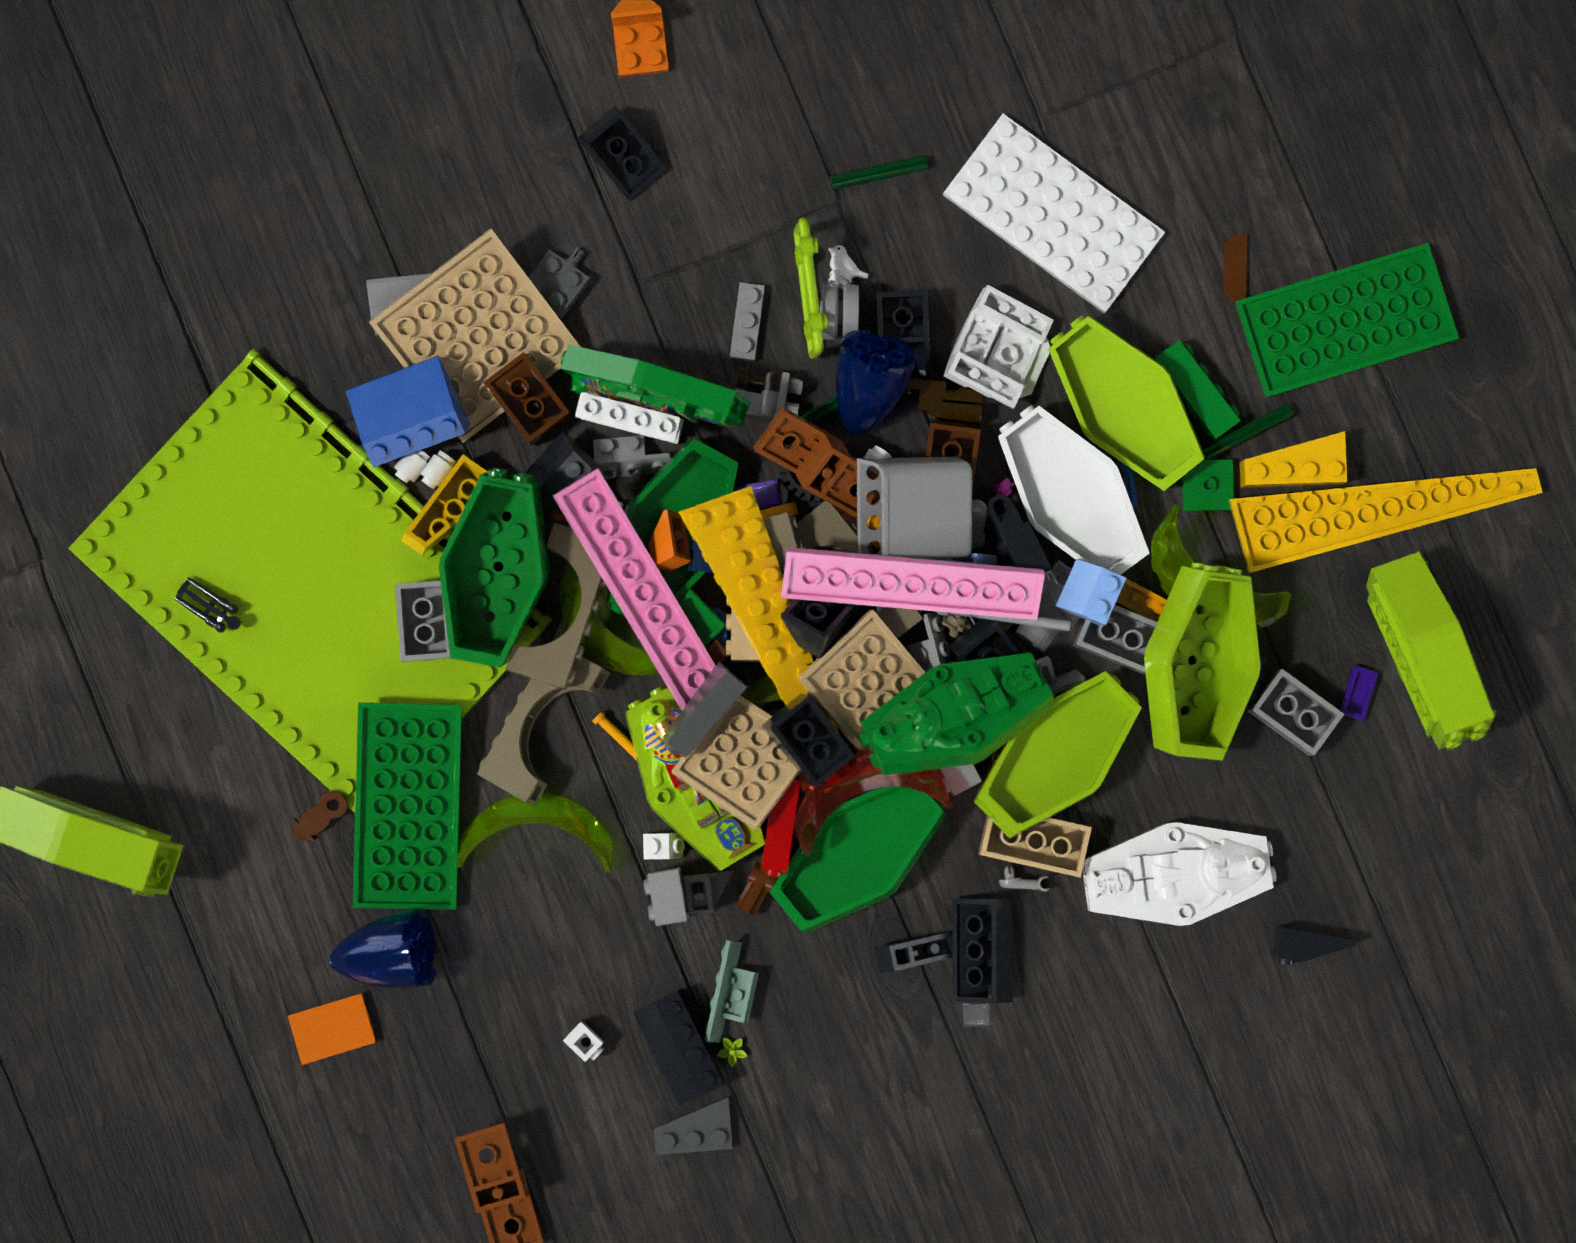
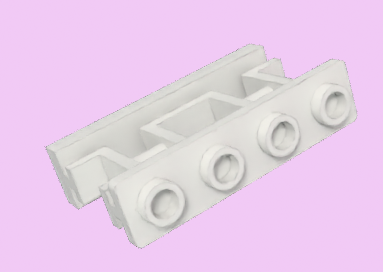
M584 392L580 394L575 414L576 417L582 420L675 444L679 442L684 419H680L677 416Z

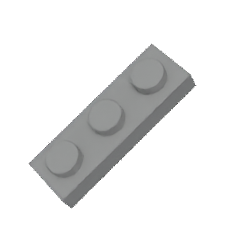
M741 282L739 284L730 350L731 359L755 362L764 285Z

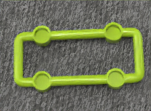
M802 217L794 228L795 260L799 274L805 339L807 341L809 357L815 360L824 350L822 332L823 329H827L828 325L826 314H821L819 308L813 254L818 253L817 238H812L810 235L807 218Z

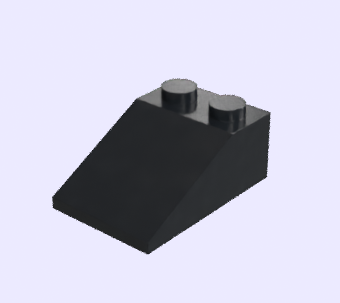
M616 106L576 138L628 201L667 169L622 111Z
M980 619L971 629H968L948 646L960 662L1021 654L1001 627L994 620Z
M799 694L762 724V727L777 747L814 788L818 787L855 756L809 694Z

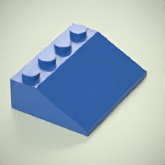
M439 355L346 390L362 445L373 467L465 434L470 425V421Z

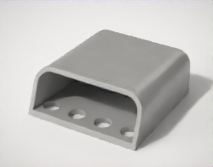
M959 457L857 458L858 553L869 554L867 551L868 544L871 541H878L880 543V550L874 555L927 560L957 559L970 556L972 552V469L970 464ZM869 466H875L880 473L877 478L869 479L866 472ZM872 490H877L880 494V499L876 504H869L867 502V494ZM875 515L879 517L880 525L872 530L868 528L867 520Z

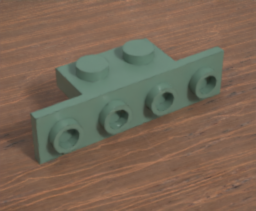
M726 940V944L722 949L721 967L716 975V990L710 1002L711 1013L709 1021L705 1026L706 1036L704 1041L721 1043L726 1019L741 1023L749 1022L759 973L737 968L742 942Z

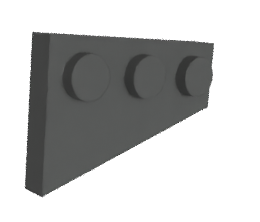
M729 1096L655 1127V1154L663 1155L732 1149Z

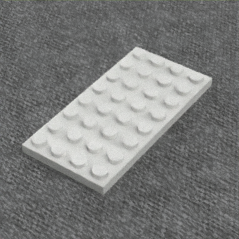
M1005 114L1001 115L943 193V196L1104 314L1165 233Z

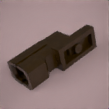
M895 378L894 391H899V395L914 396V392L919 393L917 413L932 414L936 420L980 424L983 394L974 389L962 386L958 390H947L945 381Z

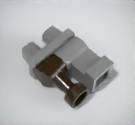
M740 367L737 387L747 388L748 384L760 386L762 389L761 394L736 389V391L750 402L746 416L773 420L782 407L798 415L800 405L787 402L788 393L801 395L804 382L791 377L790 373L771 371L766 375L750 374L749 368Z

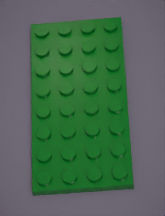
M1429 243L1235 302L1265 398L1459 339Z
M358 702L353 908L456 910L462 705Z

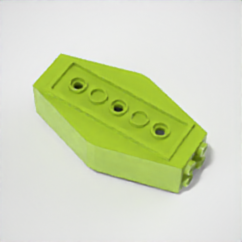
M1416 552L1371 569L1366 584L1369 593L1367 602L1427 737L1432 736L1438 749L1447 747V750L1460 746L1464 740L1471 738L1472 741H1476L1485 737L1494 719L1496 710L1492 711L1458 620L1427 567L1428 561H1424L1420 552Z
M1192 562L1191 567L1181 566L1145 649L1144 664L1154 748L1176 756L1223 761L1260 673L1251 577L1242 575V570ZM1198 605H1202L1203 611L1201 614H1197L1196 608ZM1191 655H1194L1195 662L1190 665L1188 659ZM1183 706H1186L1187 712L1182 715L1180 710Z
M1 786V845H8L45 861L133 889L132 894L146 896L168 894L184 846L171 841V835L42 790L15 786V789Z

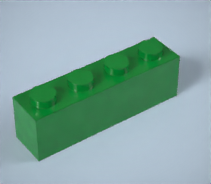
M1178 340L1155 357L1154 360L1162 364L1169 371L1183 404L1213 442L1240 422L1238 418L1240 414L1232 403L1228 405L1222 397L1224 392L1217 383L1212 384L1207 377L1209 372L1202 363L1197 364L1193 359L1194 353L1189 345L1186 343L1182 344Z

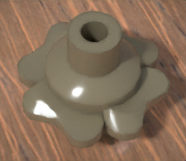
M954 614L942 616V625L950 629L949 635L952 637H958L960 632L972 627L971 620L967 619V616Z

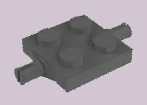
M577 247L568 259L559 257L551 250H548L528 277L560 320L563 319L591 280L576 266L585 254Z

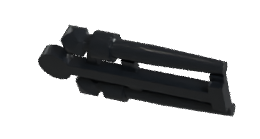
M190 577L182 584L174 598L178 603L204 620L205 624L211 628L215 627L219 633H223L227 628L224 623H221L223 619L227 621V626L232 630H237L241 626L239 618L226 615L227 611L231 614H236L239 610L237 605L231 604L227 598L219 596ZM192 584L213 600L208 603L187 588ZM185 593L206 607L205 611L203 612L181 598ZM218 603V605L222 607L224 610H218L214 607L215 604ZM212 611L213 613L218 615V619H216L212 615L209 616V613Z

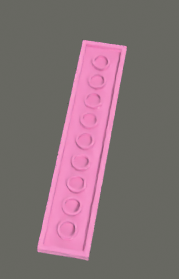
M595 469L559 491L553 497L680 709L683 710L716 665L599 469Z
M787 547L782 598L1037 620L1045 573L1042 569Z

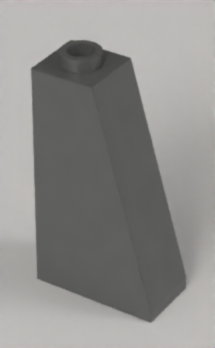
M718 662L663 735L667 742L665 747L675 756L680 753L686 758L747 687L735 674Z

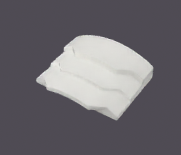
M987 285L981 291L963 325L948 360L944 377L965 388L968 386L1014 409L1019 398L1031 395L1039 374L1050 353L1048 350L1050 345L1047 334L1054 320Z

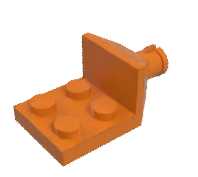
M621 0L611 12L619 78L669 72L661 7L652 0Z

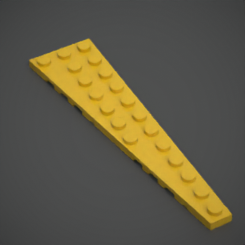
M1534 468L1229 499L1247 570L1248 573L1543 492L1537 469Z
M749 486L679 511L693 540H696L700 547L704 560L712 569L716 582L723 589L727 602L732 611L735 612L739 624L768 677L775 684L781 700L787 705L799 694H809L797 677L813 663L811 653L797 645L781 619V613L792 600L782 598L783 575L752 487ZM811 696V698L814 700V702L817 704V706L820 708V710L823 712V714L826 716V718L838 732L836 724L831 720V718L826 714V712ZM849 761L825 780L828 786L854 777Z

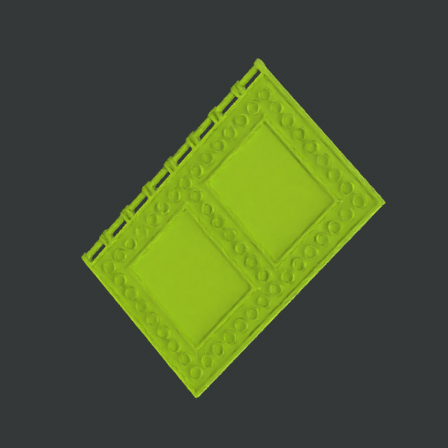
M254 348L68 549L329 790H336L344 794L348 807L355 813L358 702L462 705V720L507 671L505 669L507 663L499 668L457 659L406 663L400 661L395 584L440 581L439 563L445 548L437 543L422 556L401 541L405 531L414 520L397 503L402 499L418 514L424 505L408 492L409 488L398 478L395 480L380 465L373 467L364 447L361 444L358 446L334 424V419L325 411L321 412L297 390L298 387L288 377L284 378L260 356L261 353ZM253 364L277 384L273 391L249 370ZM290 397L314 418L310 425L286 404ZM327 431L351 452L347 459L322 437ZM364 465L388 486L384 493L359 471ZM452 532L445 537L447 541H449ZM187 578H192L219 596L227 598L231 604L237 605L239 610L236 614H231L227 611L226 615L239 618L241 620L240 628L237 630L230 629L227 626V621L223 619L221 623H224L227 628L223 633H219L215 627L211 628L205 624L204 620L174 600L178 590ZM192 584L187 588L208 603L213 600ZM185 593L181 597L201 611H205L206 607ZM218 603L215 604V608L220 611L224 610ZM535 608L531 618L538 624L534 629L527 624L517 645L529 647L552 622V619L548 615L544 616ZM212 611L209 613V616L212 615L213 617L218 619V615H216ZM487 612V620L493 621L495 619V614L493 612Z

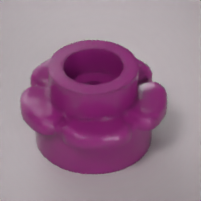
M1008 476L995 481L990 486L993 490L992 495L997 496L1002 493L1008 496L1013 492L1011 487L1014 486V481L1011 482Z

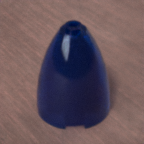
M870 330L851 331L843 337L837 359L835 390L839 415L848 433L859 436L873 429L890 413L904 393L915 367V352L902 340L892 335H888L887 338L871 335Z
M420 909L394 913L364 925L343 939L329 956L330 966L337 973L351 980L372 986L386 988L429 986L434 981L437 972L435 968L433 969V954H438L435 933L429 918H423Z

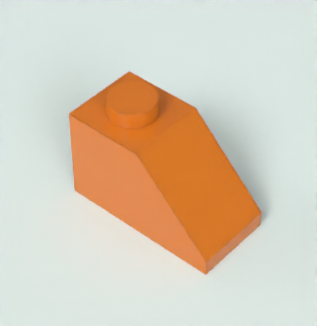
M666 509L663 511L648 545L650 556L657 568L671 572L691 562L687 528L678 512Z

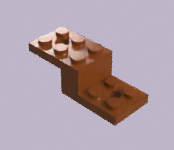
M782 407L753 446L754 450L795 473L802 488L857 518V492H850V488L857 484V458L849 454L842 440ZM786 437H795V441L792 444H783V440ZM871 466L868 467L866 472L869 479L877 478L880 473ZM872 490L867 494V502L869 504H876L880 498L877 490Z
M505 1122L455 1137L454 1140L476 1214L481 1212L489 1243H544L523 1168H518ZM483 1148H489L493 1151L494 1159L491 1162L481 1160L480 1151ZM508 1219L518 1221L519 1230L517 1232L511 1233L506 1230L505 1222Z

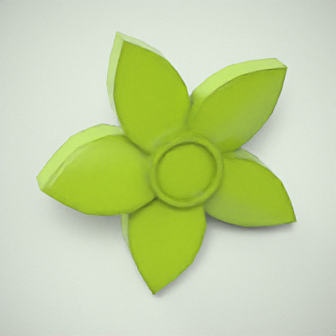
M723 1037L724 1048L719 1051L717 1056L721 1058L728 1057L731 1067L736 1063L737 1057H748L747 1053L740 1049L743 1038L736 1039L732 1043L729 1038Z

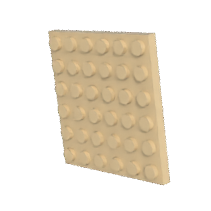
M491 228L368 321L404 368L439 355L470 421L466 433L458 436L463 443L504 412L503 408L483 383L523 352L546 380L561 368V357L563 352L567 350L568 344L580 347Z

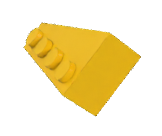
M1345 431L1243 460L1240 462V487L1328 486L1346 483Z
M462 455L405 531L401 541L423 556L454 530L479 476L488 471L465 455Z

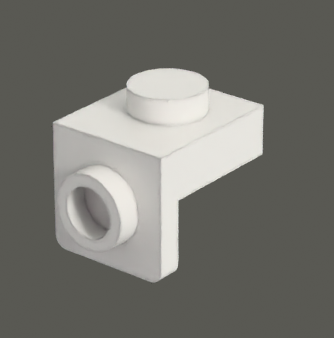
M678 833L643 834L644 859L683 858L684 841Z

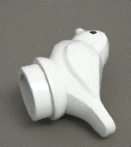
M842 245L828 249L832 256L830 260L832 271L829 273L830 278L828 280L830 284H836L838 288L843 289L846 284H851L852 278H868L869 274L857 268Z

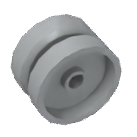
M823 284L820 312L821 314H826L828 325L827 329H823V340L836 339L838 324H842V337L844 340H858L859 285L846 284L843 288V300H838L837 285Z

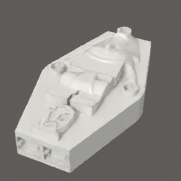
M1030 405L1020 413L1022 418L1015 424L1009 421L999 429L1001 431V434L998 436L1029 522L1035 530L1074 559L1103 567L1119 575L1149 554L1119 469L1109 457L1040 406L1034 408Z
M1177 822L1163 823L1085 858L1082 872L1087 909L1090 912L1178 926L1191 925L1274 888L1273 882H1276V871L1274 866H1270L1269 856H1273L1271 841H1267L1265 836Z

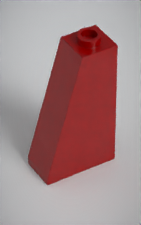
M793 780L769 814L761 870L766 871V876L781 878L782 873L787 874L800 780Z

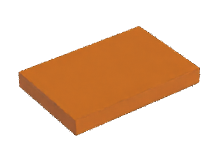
M363 993L288 1015L302 1065L377 1042Z

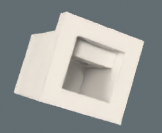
M583 1020L563 1040L585 1062L589 1058L594 1061L604 1050L601 1047L604 1041ZM584 1037L591 1040L590 1046L585 1047L582 1045L581 1041Z

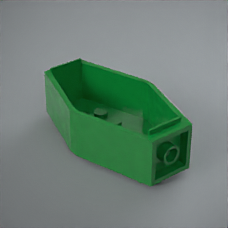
M493 468L481 474L440 557L439 573L451 659L499 668L508 662L513 644H518L549 580L550 565L548 549L546 547L547 540L540 481L533 479L532 474L518 472V475H508V470ZM505 511L511 513L512 518L510 521L503 519L502 515ZM496 562L503 564L502 571H497L494 568ZM487 612H493L495 614V619L493 621L487 620Z

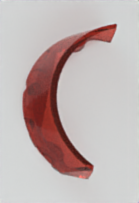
M871 751L858 752L818 787L814 788L810 784L806 790V795L801 802L794 822L804 855L806 857L811 855L817 833L825 820L837 807L851 797L871 789L881 787L910 788L935 798L948 809L953 808L942 775L936 769L882 776L879 767L875 769L869 757Z

